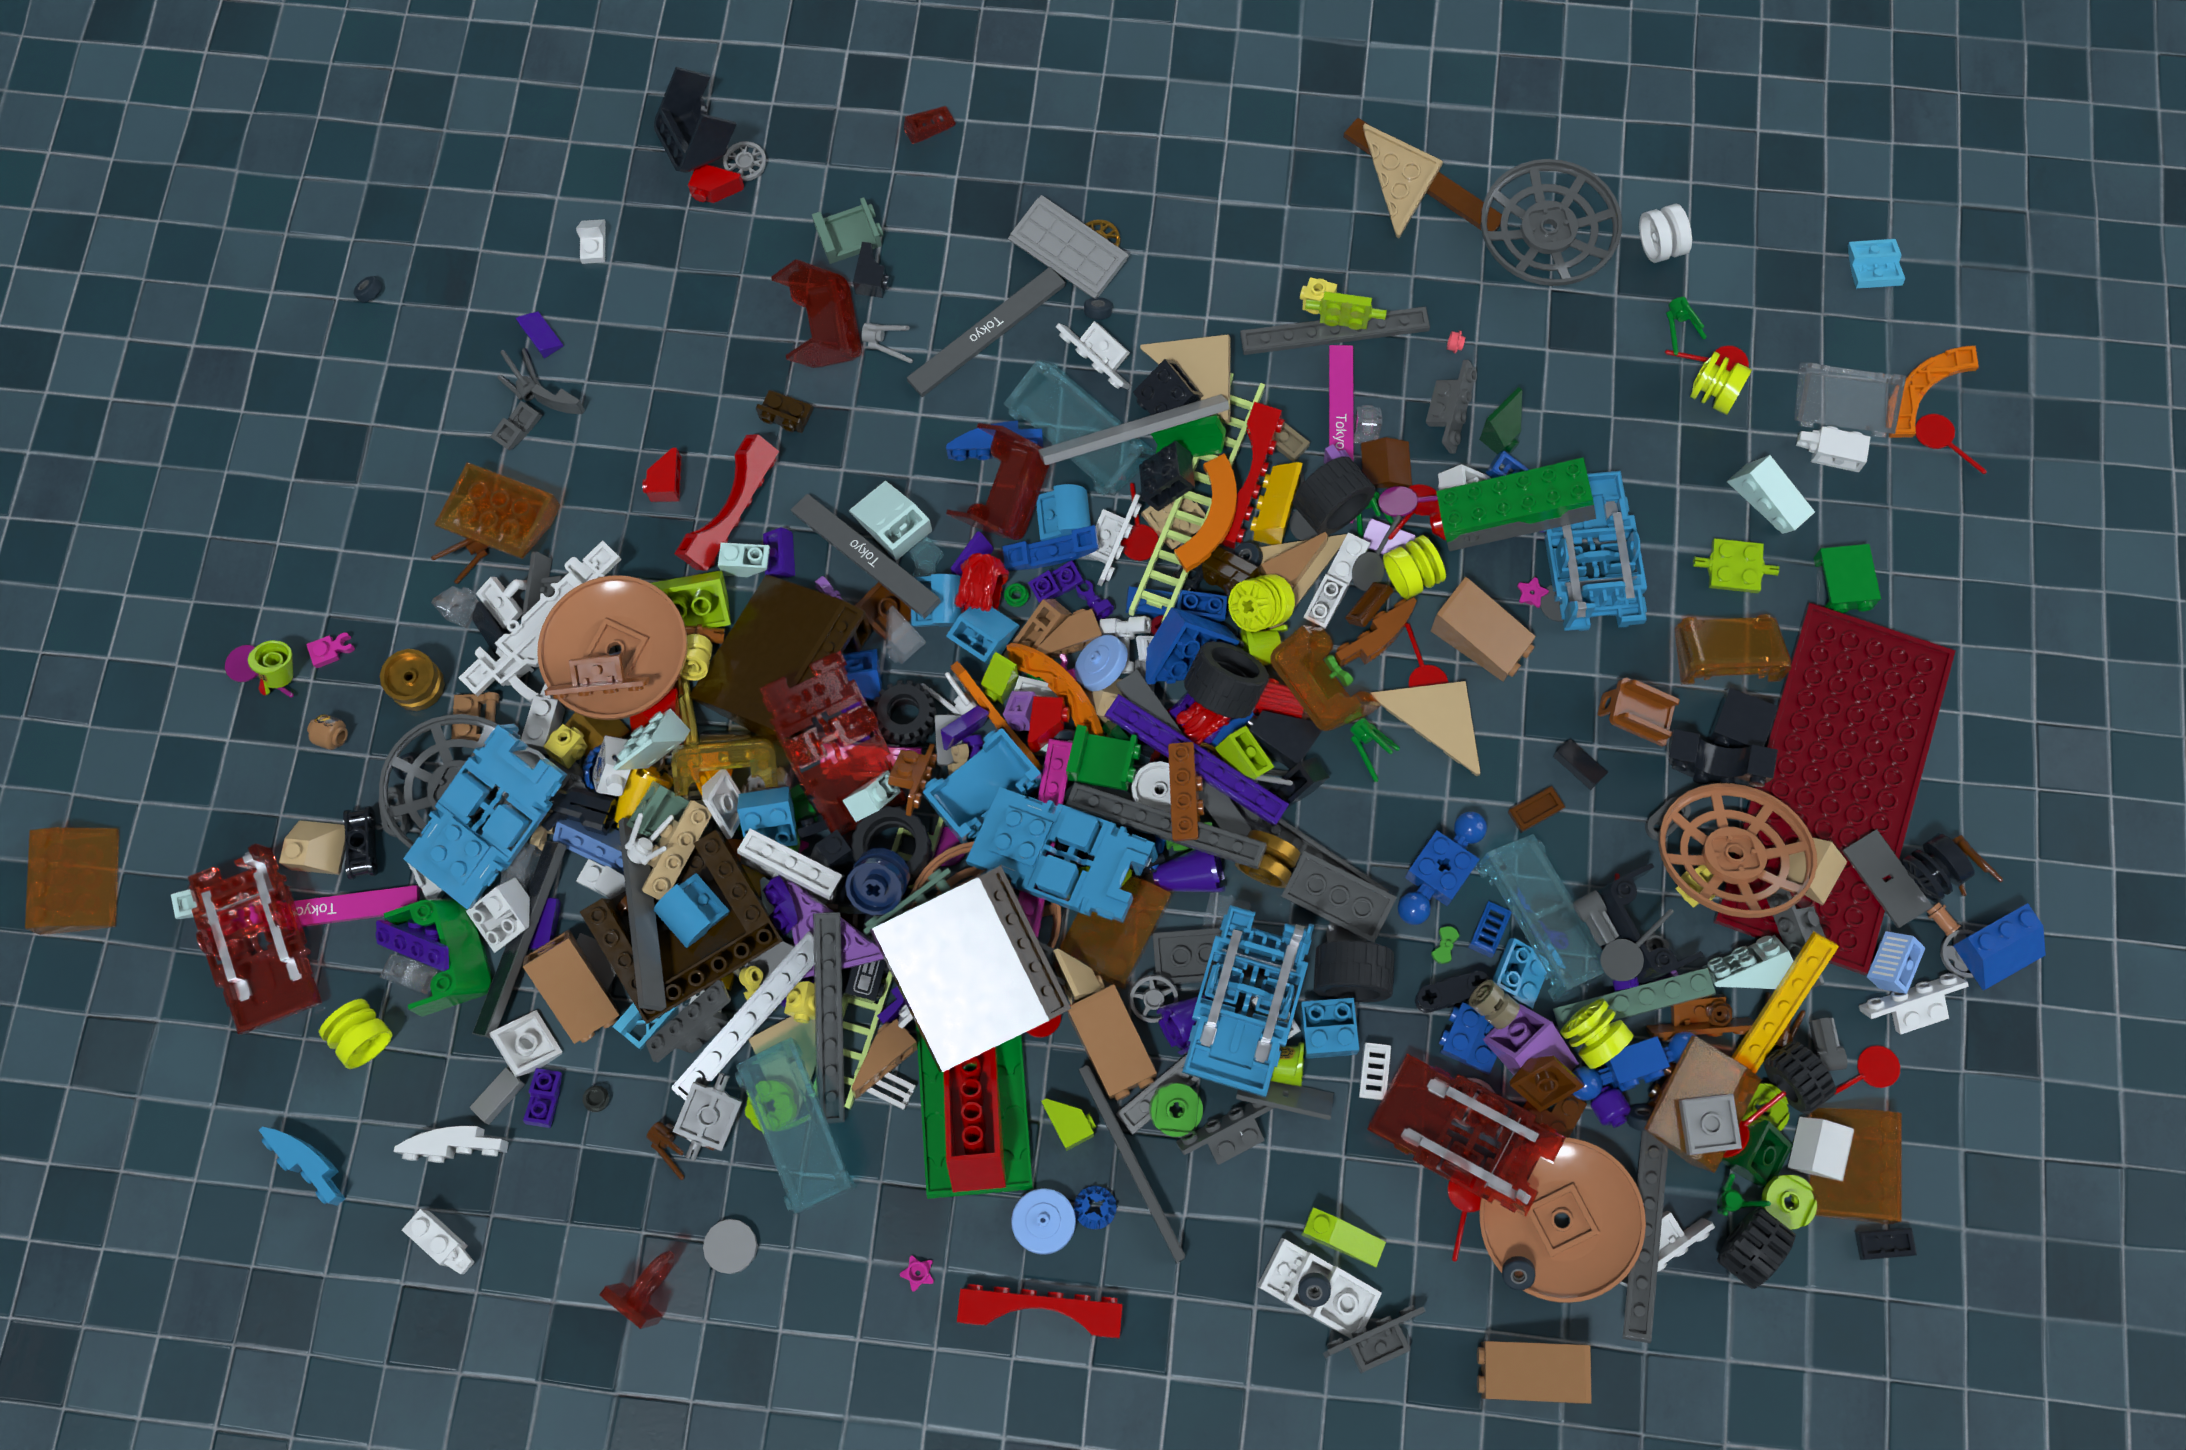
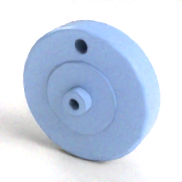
M1103 635L1091 641L1082 650L1076 661L1075 673L1077 682L1089 691H1099L1110 686L1120 676L1126 665L1128 653L1125 644L1113 635Z
M1040 1188L1026 1193L1019 1199L1012 1212L1011 1225L1014 1236L1022 1247L1035 1254L1047 1255L1061 1250L1069 1243L1075 1231L1076 1218L1071 1203L1064 1195L1052 1189Z

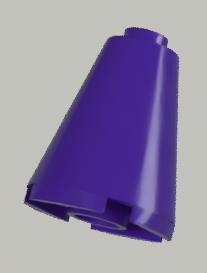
M1193 849L1158 865L1157 871L1153 872L1154 884L1156 887L1160 886L1161 891L1225 892V886H1220V880L1225 879L1221 858Z
M1198 997L1164 1005L1157 1010V1014L1161 1013L1162 1019L1158 1022L1165 1038L1171 1047L1177 1045L1180 1049L1177 1053L1180 1055L1188 1053L1191 1042L1188 1040L1192 1026H1195L1197 1022L1192 1020Z

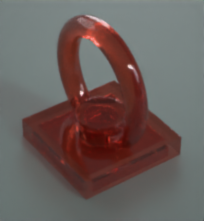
M665 1251L657 1256L630 1288L625 1283L607 1285L599 1295L640 1329L657 1325L664 1315L649 1304L650 1296L661 1285L672 1269L675 1262V1254L672 1251Z

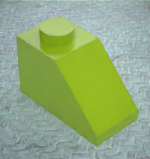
M997 652L994 653L981 682L982 692H984L988 700L992 702L997 700L1002 704L1006 701L1015 688L1019 677L1017 664Z
M1247 726L1230 734L1215 747L1226 764L1252 779H1257L1274 768V765Z
M1044 1099L1041 1101L1066 1151L1094 1137L1092 1130L1096 1126L1090 1114L1084 1115L1082 1109L1053 1100Z

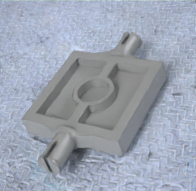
M719 1072L714 1087L705 1086L695 1081L691 1085L673 1129L674 1133L686 1137L691 1142L685 1155L688 1159L691 1157V1160H696L701 1146H709L720 1151L725 1146L743 1100L730 1096L724 1091L730 1078L726 1074L721 1084L725 1073Z

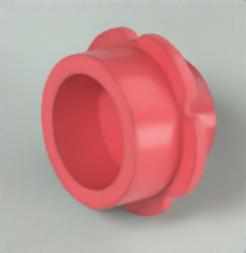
M1452 331L1449 336L1447 350L1453 351L1454 354H1456L1457 350L1462 351L1465 337L1461 336L1462 331Z

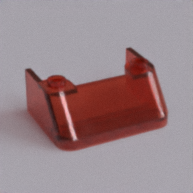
M797 259L771 276L772 281L790 287L792 300L807 309L812 338L788 353L786 360L818 368L853 361L862 354L850 287L843 276Z
M978 423L977 428L994 436L991 443V453L995 459L1001 461L986 505L974 503L968 508L967 513L947 509L946 514L972 527L1008 539L1019 540L1026 533L1049 465H1045L1040 458L1039 449L1043 447L1004 426Z

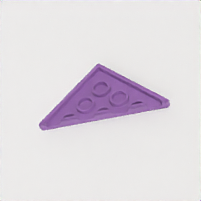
M785 880L784 883L792 897L797 914V924L792 929L794 945L796 946L809 930L813 933V913L833 911L795 882ZM840 917L841 970L884 960L875 942ZM814 965L803 978L814 976Z

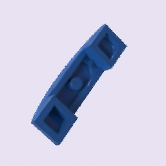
M1092 525L1071 530L1072 534L1032 544L1023 541L1002 546L1005 568L1007 570L1042 568L1065 563L1093 553L1099 549L1096 526Z

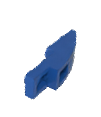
M1018 421L986 425L969 431L946 445L948 459L955 461H964L971 458L988 460L996 458V449L1011 451L1014 448L1036 450L1037 448H1043L1042 429H1019Z
M1128 587L1125 613H1129V608L1138 587ZM1152 589L1144 590L1170 600L1174 593ZM1181 590L1174 608L1213 622L1225 621L1227 596ZM1141 598L1135 614L1147 615L1148 618L1153 620L1157 616L1164 615L1167 607L1162 606V609L1148 605L1146 604L1147 600Z

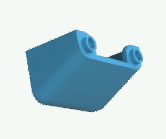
M1002 728L997 732L993 730L988 733L983 739L985 742L983 749L945 780L943 778L939 780L933 778L925 785L923 795L961 844L973 842L976 839L999 787L1028 797L1040 786L1041 772Z

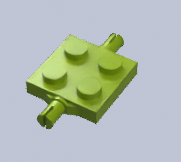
M1324 291V297L1321 301L1306 299L1305 309L1319 310L1321 315L1320 323H1325L1328 326H1346L1354 330L1366 329L1367 323L1371 318L1385 320L1387 310L1374 309L1371 305L1372 298Z
M1714 538L1709 558L1695 556L1693 559V567L1708 569L1710 576L1709 588L1759 593L1761 591V579L1764 574L1775 576L1779 574V566L1764 564V544Z

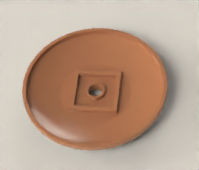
M630 576L599 577L582 583L566 593L547 615L538 640L537 655L539 669L547 687L572 684L569 660L610 655L609 651L613 646H621L620 654L624 678L649 676L650 682L643 686L644 689L628 691V688H618V692L604 694L603 690L593 691L594 694L588 696H578V693H569L568 697L558 700L570 710L585 717L601 720L623 719L651 708L673 688L686 661L687 632L682 616L675 604L656 586Z
M1551 1137L1536 1140L1535 1142L1532 1141L1517 1148L1498 1164L1493 1175L1512 1184L1513 1189L1517 1191L1518 1189L1523 1190L1531 1198L1526 1205L1517 1198L1513 1200L1497 1190L1486 1186L1480 1204L1481 1234L1489 1256L1501 1273L1506 1260L1514 1256L1525 1257L1533 1263L1536 1275L1535 1281L1531 1287L1522 1291L1551 1302H1582L1605 1294L1617 1286L1629 1274L1643 1247L1646 1219L1644 1204L1636 1183L1617 1159L1605 1150L1586 1141L1566 1137ZM1564 1213L1570 1218L1568 1227L1559 1228L1555 1225L1554 1218L1557 1214ZM1516 1271L1514 1274L1520 1276L1523 1275V1272Z

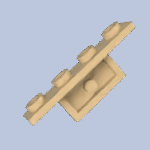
M690 800L679 822L673 819L660 834L662 837L658 844L653 846L652 852L663 846H666L667 850L647 863L653 869L642 887L644 893L660 900L674 886L695 847L693 843L699 840L712 816L707 807L694 800Z

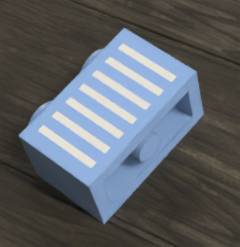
M1886 931L1878 945V951L1873 963L1870 965L1867 978L1879 989L1907 994L1925 947L1914 936Z

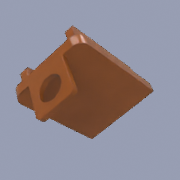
M1623 678L1618 681L1616 689L1602 694L1597 715L1602 717L1610 714L1609 721L1612 725L1659 746H1666L1667 739L1671 738L1672 732L1669 730L1674 708L1676 705H1679L1680 699L1638 680ZM1611 697V702L1605 709V703Z

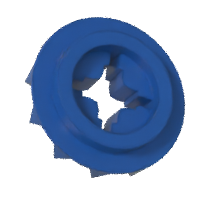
M1091 1186L1083 1189L1076 1197L1074 1213L1077 1220L1084 1227L1094 1230L1102 1229L1108 1226L1114 1219L1116 1201L1113 1195L1104 1187ZM1088 1198H1091L1095 1203L1105 1200L1100 1207L1103 1217H1100L1095 1212L1085 1214L1090 1208Z

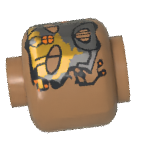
M325 714L313 719L307 728L311 743L328 750L342 746L348 736L346 725L342 720Z

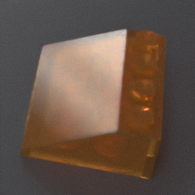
M467 462L434 525L523 559L549 529L560 508V504L551 493Z
M54 827L29 831L25 929L39 935L116 927L119 830L117 828Z
M1131 876L1120 888L1132 893L1133 901L1123 923L1114 919L1111 921L1103 918L1093 911L1091 916L1078 912L1059 948L1092 968L1095 975L1099 974L1102 979L1124 990L1171 901L1170 892L1134 876Z
M1692 1035L1644 1129L1690 1165L1715 1173L1726 1151L1687 1155L1678 1100L1733 1094L1739 1126L1762 1079L1743 1064Z
M1817 1108L1811 1113V1118L1828 1120L1854 1129L1843 1182L1810 1174V1185L1814 1190L1812 1191L1813 1197L1817 1200L1815 1216L1883 1224L1902 1222V1113L1838 1108Z

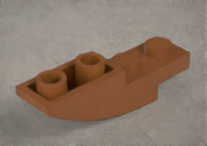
M1415 597L1408 601L1403 599L1396 603L1394 609L1389 612L1382 611L1375 615L1370 627L1371 632L1366 631L1358 636V640L1352 644L1347 642L1337 648L1335 653L1337 664L1343 667L1360 657L1366 665L1383 653L1398 638L1409 622L1417 602Z

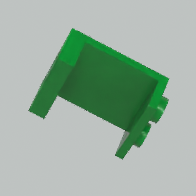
M1870 544L1820 548L1813 557L1815 567H1823L1829 602L1824 606L1825 608L1840 613L1858 609L1859 612L1872 610L1881 600Z
M1077 724L1066 768L1068 780L1128 791L1129 783H1134L1136 768H1133L1135 759L1139 760L1141 754V745L1138 744L1137 735L1132 734L1130 741L1089 734L1087 726Z

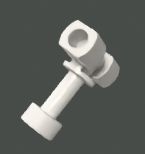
M1146 616L1129 617L1128 621H1121L1117 618L1100 619L1099 628L1101 634L1115 635L1125 644L1128 656L1121 674H1131L1134 672V662L1129 661L1130 640L1135 639V634L1150 633L1151 619Z

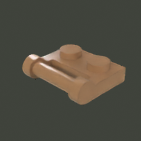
M487 692L479 696L475 694L454 695L453 715L465 714L480 717L481 704H486L485 719L495 722L496 703L499 702V694ZM452 724L451 739H467L478 742L481 736L479 734L480 727L468 724Z

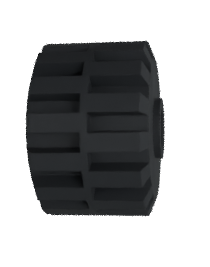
M1758 1207L1747 1214L1730 1233L1720 1249L1717 1262L1749 1288L1755 1289L1765 1283L1783 1263L1792 1249L1796 1234L1765 1209Z

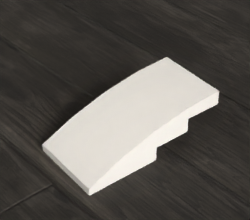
M1281 1238L1257 1285L1263 1291L1350 1339H1353L1351 1333L1366 1327L1382 1294L1342 1269L1327 1263L1310 1252H1306ZM1308 1273H1320L1330 1282L1331 1295L1329 1300L1322 1306L1310 1307L1299 1298V1281ZM1316 1287L1310 1288V1291L1318 1292L1319 1289Z

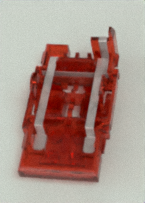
M256 843L248 847L249 852L245 853V856L234 860L236 866L248 869L245 872L223 880L220 870L211 867L188 876L190 892L193 901L197 905L196 908L192 909L198 929L196 933L197 942L203 953L206 954L216 987L224 989L223 995L227 1007L230 1008L237 1033L242 1035L322 1004L315 979L311 976L313 972L307 955L311 954L310 949L305 948L304 944H307L303 927L290 888L284 884V881H287L286 876L280 875L277 872L279 868L272 848ZM253 905L255 913L258 914L260 923L253 924L250 919L251 912L249 907ZM244 910V920L247 927L244 922L233 921L239 918L238 911ZM263 931L266 941L273 943L267 945L268 950L263 951L258 943L256 933ZM255 948L258 954L252 956L251 952ZM215 957H217L218 961H222V963L218 965Z
M1409 1054L1405 1056L1367 1128L1369 1132L1393 1144L1394 1148L1407 1155L1409 1153L1413 1155V1162L1421 1164L1424 1168L1475 1196L1487 1200L1490 1204L1496 1200L1501 1203L1500 1206L1513 1213L1517 1211L1525 1217L1538 1195V1191L1531 1188L1530 1183H1528L1538 1160L1541 1157L1553 1164L1566 1137L1556 1133V1129L1543 1122L1542 1124L1536 1122L1537 1116L1459 1074L1454 1079L1450 1076V1073L1437 1066L1434 1068ZM1478 1090V1091H1480L1481 1093L1478 1095V1097H1477L1476 1100H1475V1099H1473V1097H1474L1476 1091ZM1505 1105L1513 1109L1509 1118L1507 1117L1509 1110ZM1468 1107L1471 1110L1465 1120V1124L1474 1129L1472 1134L1452 1124L1454 1119L1462 1120ZM1502 1125L1504 1126L1497 1139L1498 1142L1502 1143L1500 1149L1479 1138L1482 1133L1491 1139H1495ZM1449 1129L1468 1138L1467 1146L1454 1141L1450 1150H1448L1447 1147L1452 1137L1447 1135ZM1476 1143L1497 1154L1494 1160L1488 1157L1483 1168H1481V1165L1484 1161V1156L1473 1150ZM1441 1158H1444L1445 1160L1440 1168L1441 1171L1436 1168ZM1477 1176L1478 1178H1477V1180H1476V1182H1475L1473 1188H1470V1186L1472 1185V1183H1473L1475 1177Z

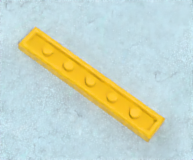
M1813 931L1728 1061L1731 1067L1752 1078L1754 1077L1839 946L1835 942Z

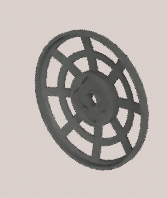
M1541 159L1515 166L1496 180L1484 200L1481 211V230L1488 250L1494 259L1507 271L1528 282L1560 286L1583 281L1596 274L1608 263L1619 244L1622 233V216L1614 194L1597 175L1575 163L1555 159ZM1539 171H1559L1571 174L1577 178L1570 189L1556 184H1541ZM1530 173L1532 186L1519 191L1511 199H1508L1500 192L1501 188L1511 180ZM1585 182L1601 195L1608 206L1607 210L1595 214L1591 205L1578 194ZM1543 192L1558 193L1565 197L1561 203L1550 200L1545 201ZM1534 194L1536 203L1529 207L1527 211L1516 205L1523 198ZM1493 199L1504 207L1500 224L1501 231H1488L1487 228L1488 212ZM1573 200L1582 207L1587 215L1586 217L1576 218L1573 211L1569 208ZM1510 213H1513L1522 220L1521 230L1508 231L1507 225ZM1612 218L1613 236L1608 251L1594 247L1598 237V222ZM1551 224L1555 227V230L1547 231L1543 225ZM1590 225L1591 233L1588 244L1575 239L1578 228ZM1523 239L1530 247L1525 256L1515 248L1511 240ZM1491 241H1504L1508 250L1520 261L1516 267L1509 264L1497 252ZM1569 247L1582 252L1568 262H1564L1561 252ZM1538 253L1551 254L1554 264H1542L1533 260ZM1588 255L1602 259L1594 268L1582 275L1571 277L1567 269L1579 264ZM1528 266L1540 270L1558 271L1561 279L1540 278L1529 275L1524 271Z
M465 714L440 716L417 725L394 745L381 771L379 799L383 815L390 829L409 849L413 846L414 842L402 832L394 817L409 813L417 826L423 830L427 823L423 821L417 811L431 806L434 810H437L435 807L436 803L466 762L463 760L453 761L449 748L465 747L475 749L485 746L484 742L498 724L478 716ZM468 724L484 729L478 742L467 739H451L446 741L441 726ZM432 731L436 744L423 751L413 764L398 757L412 740L424 732ZM437 752L440 753L443 765L438 767L433 774L420 768L429 757ZM395 767L407 773L404 784L405 804L390 808L388 783L392 768ZM416 777L428 783V797L413 801L412 787ZM490 792L486 797L488 800H490ZM506 798L504 799L503 804H511L506 800ZM479 807L474 815L468 816L472 819L471 823H476L474 817L480 814L483 808Z

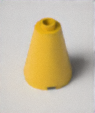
M654 766L644 769H631L624 791L618 799L614 821L618 823L623 817L631 818L653 781L670 789L673 786L674 779L665 772L661 776Z

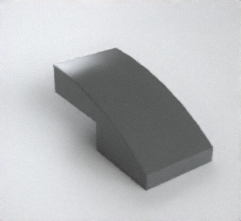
M536 384L531 390L539 403L551 409L570 414H583L585 412L580 400L563 389H560L554 395Z
M520 401L508 420L503 417L490 437L506 449L511 450L527 436L543 415L525 402Z

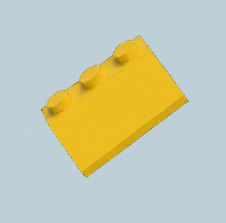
M1295 462L1276 465L1272 467L1271 474L1265 475L1263 488H1266L1264 496H1259L1256 508L1260 510L1259 516L1253 517L1250 531H1254L1253 540L1270 545L1282 544L1293 507V499L1298 490L1303 463Z

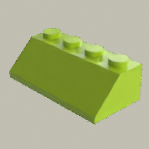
M722 570L650 583L663 591L672 600L680 612L685 625L697 626V624H701L702 627L708 628L731 625L728 594Z

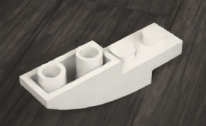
M1348 532L1328 573L1325 574L1303 617L1304 619L1326 629L1353 581L1352 568L1356 559L1361 554L1367 552L1370 542Z
M455 1126L435 1129L416 1135L396 1145L394 1152L401 1154L404 1160L418 1161L419 1156L428 1157L429 1162L444 1163L445 1158L454 1159L455 1153L472 1154V1150L482 1151L481 1155L497 1157L498 1152L507 1153L509 1142L502 1139L483 1138L485 1129L478 1126Z

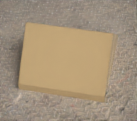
M1813 838L1817 851V869L1815 878L1805 896L1823 905L1847 861L1832 842ZM1804 851L1789 855L1790 868L1786 880L1802 885L1806 873Z

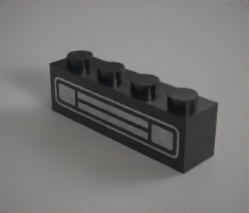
M865 913L861 933L866 928L864 924L875 915ZM870 934L868 938L875 942L873 935ZM885 960L850 967L842 996L871 1004L876 1001V998L880 999L884 989L881 979L883 973L887 974L889 971Z

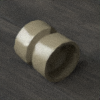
M1493 980L1481 983L1473 991L1469 999V1005L1481 1016H1485V1019L1496 1029H1503L1515 1019L1520 1009L1519 1003L1507 993L1504 994V990Z

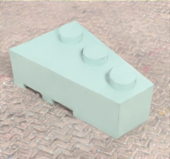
M1771 455L1747 463L1726 481L1782 534L1796 530L1815 513Z

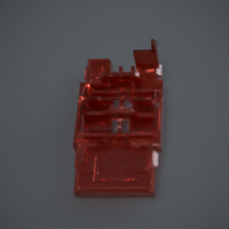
M839 651L809 664L815 676L789 689L786 678L782 677L759 688L762 696H764L762 700L768 712H772L773 719L769 721L776 729L774 731L800 784L805 788V794H811L814 797L812 800L818 812L822 813L821 815L830 833L838 830L841 836L856 829L858 822L861 820L855 822L842 800L888 770L891 773L893 765L886 757L891 753L878 728L877 718L871 708L867 706L854 679L848 680L846 676L848 673L844 667L847 665V662L842 652ZM857 702L860 703L859 706L829 719L828 724L821 716V713L825 711L828 716H831ZM815 716L823 726L826 736L819 738L816 732L817 729L814 727L786 741L784 739L813 725L811 718ZM874 731L876 736L846 750L848 757L842 758L840 748L847 747L869 736ZM829 742L835 751V757L838 762L833 764L831 759H828L801 773L800 769L827 757L828 754L823 744ZM899 787L901 792L885 806L899 807L908 802L901 787Z

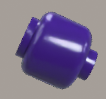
M1611 1086L1602 1088L1600 1094L1590 1104L1600 1124L1604 1126L1612 1125L1613 1128L1626 1123V1116L1631 1111L1620 1089H1612Z

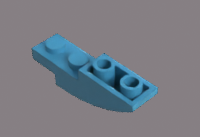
M267 1127L259 1129V1132L264 1137L261 1139L262 1143L270 1151L274 1150L278 1155L276 1159L278 1164L285 1171L300 1172L306 1182L309 1184L313 1183L317 1188L315 1194L321 1202L338 1206L346 1199L331 1180L339 1171L320 1151L305 1141L287 1133Z

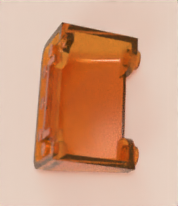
M1764 614L1756 618L1705 620L1687 617L1682 619V622L1675 627L1681 685L1694 684V678L1704 677V680H1709L1712 676L1759 674V678H1764L1767 675L1768 682L1781 681L1792 668L1790 656L1776 618H1772L1771 615Z
M1303 625L1273 650L1270 660L1276 672L1313 723L1320 730L1332 731L1363 718L1378 709L1381 705L1371 693L1360 691L1350 697L1336 677L1332 679L1329 677L1332 671L1323 659L1331 652L1333 642L1324 628Z

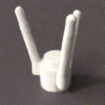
M946 672L945 676L959 695L954 700L955 707L924 683L921 684L924 690L927 689L932 697L951 710L954 715L962 716L978 705L977 701L964 686L963 688L966 693H963L949 672Z
M642 813L638 814L630 839L625 845V848L628 849L627 855L632 862L646 865L651 859L667 850L666 846H663L652 852V843L673 820V815H669L648 839L644 837L636 839L643 818Z

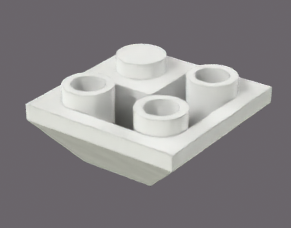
M516 877L495 887L475 903L473 908L466 911L494 953L498 952L529 928L530 897Z

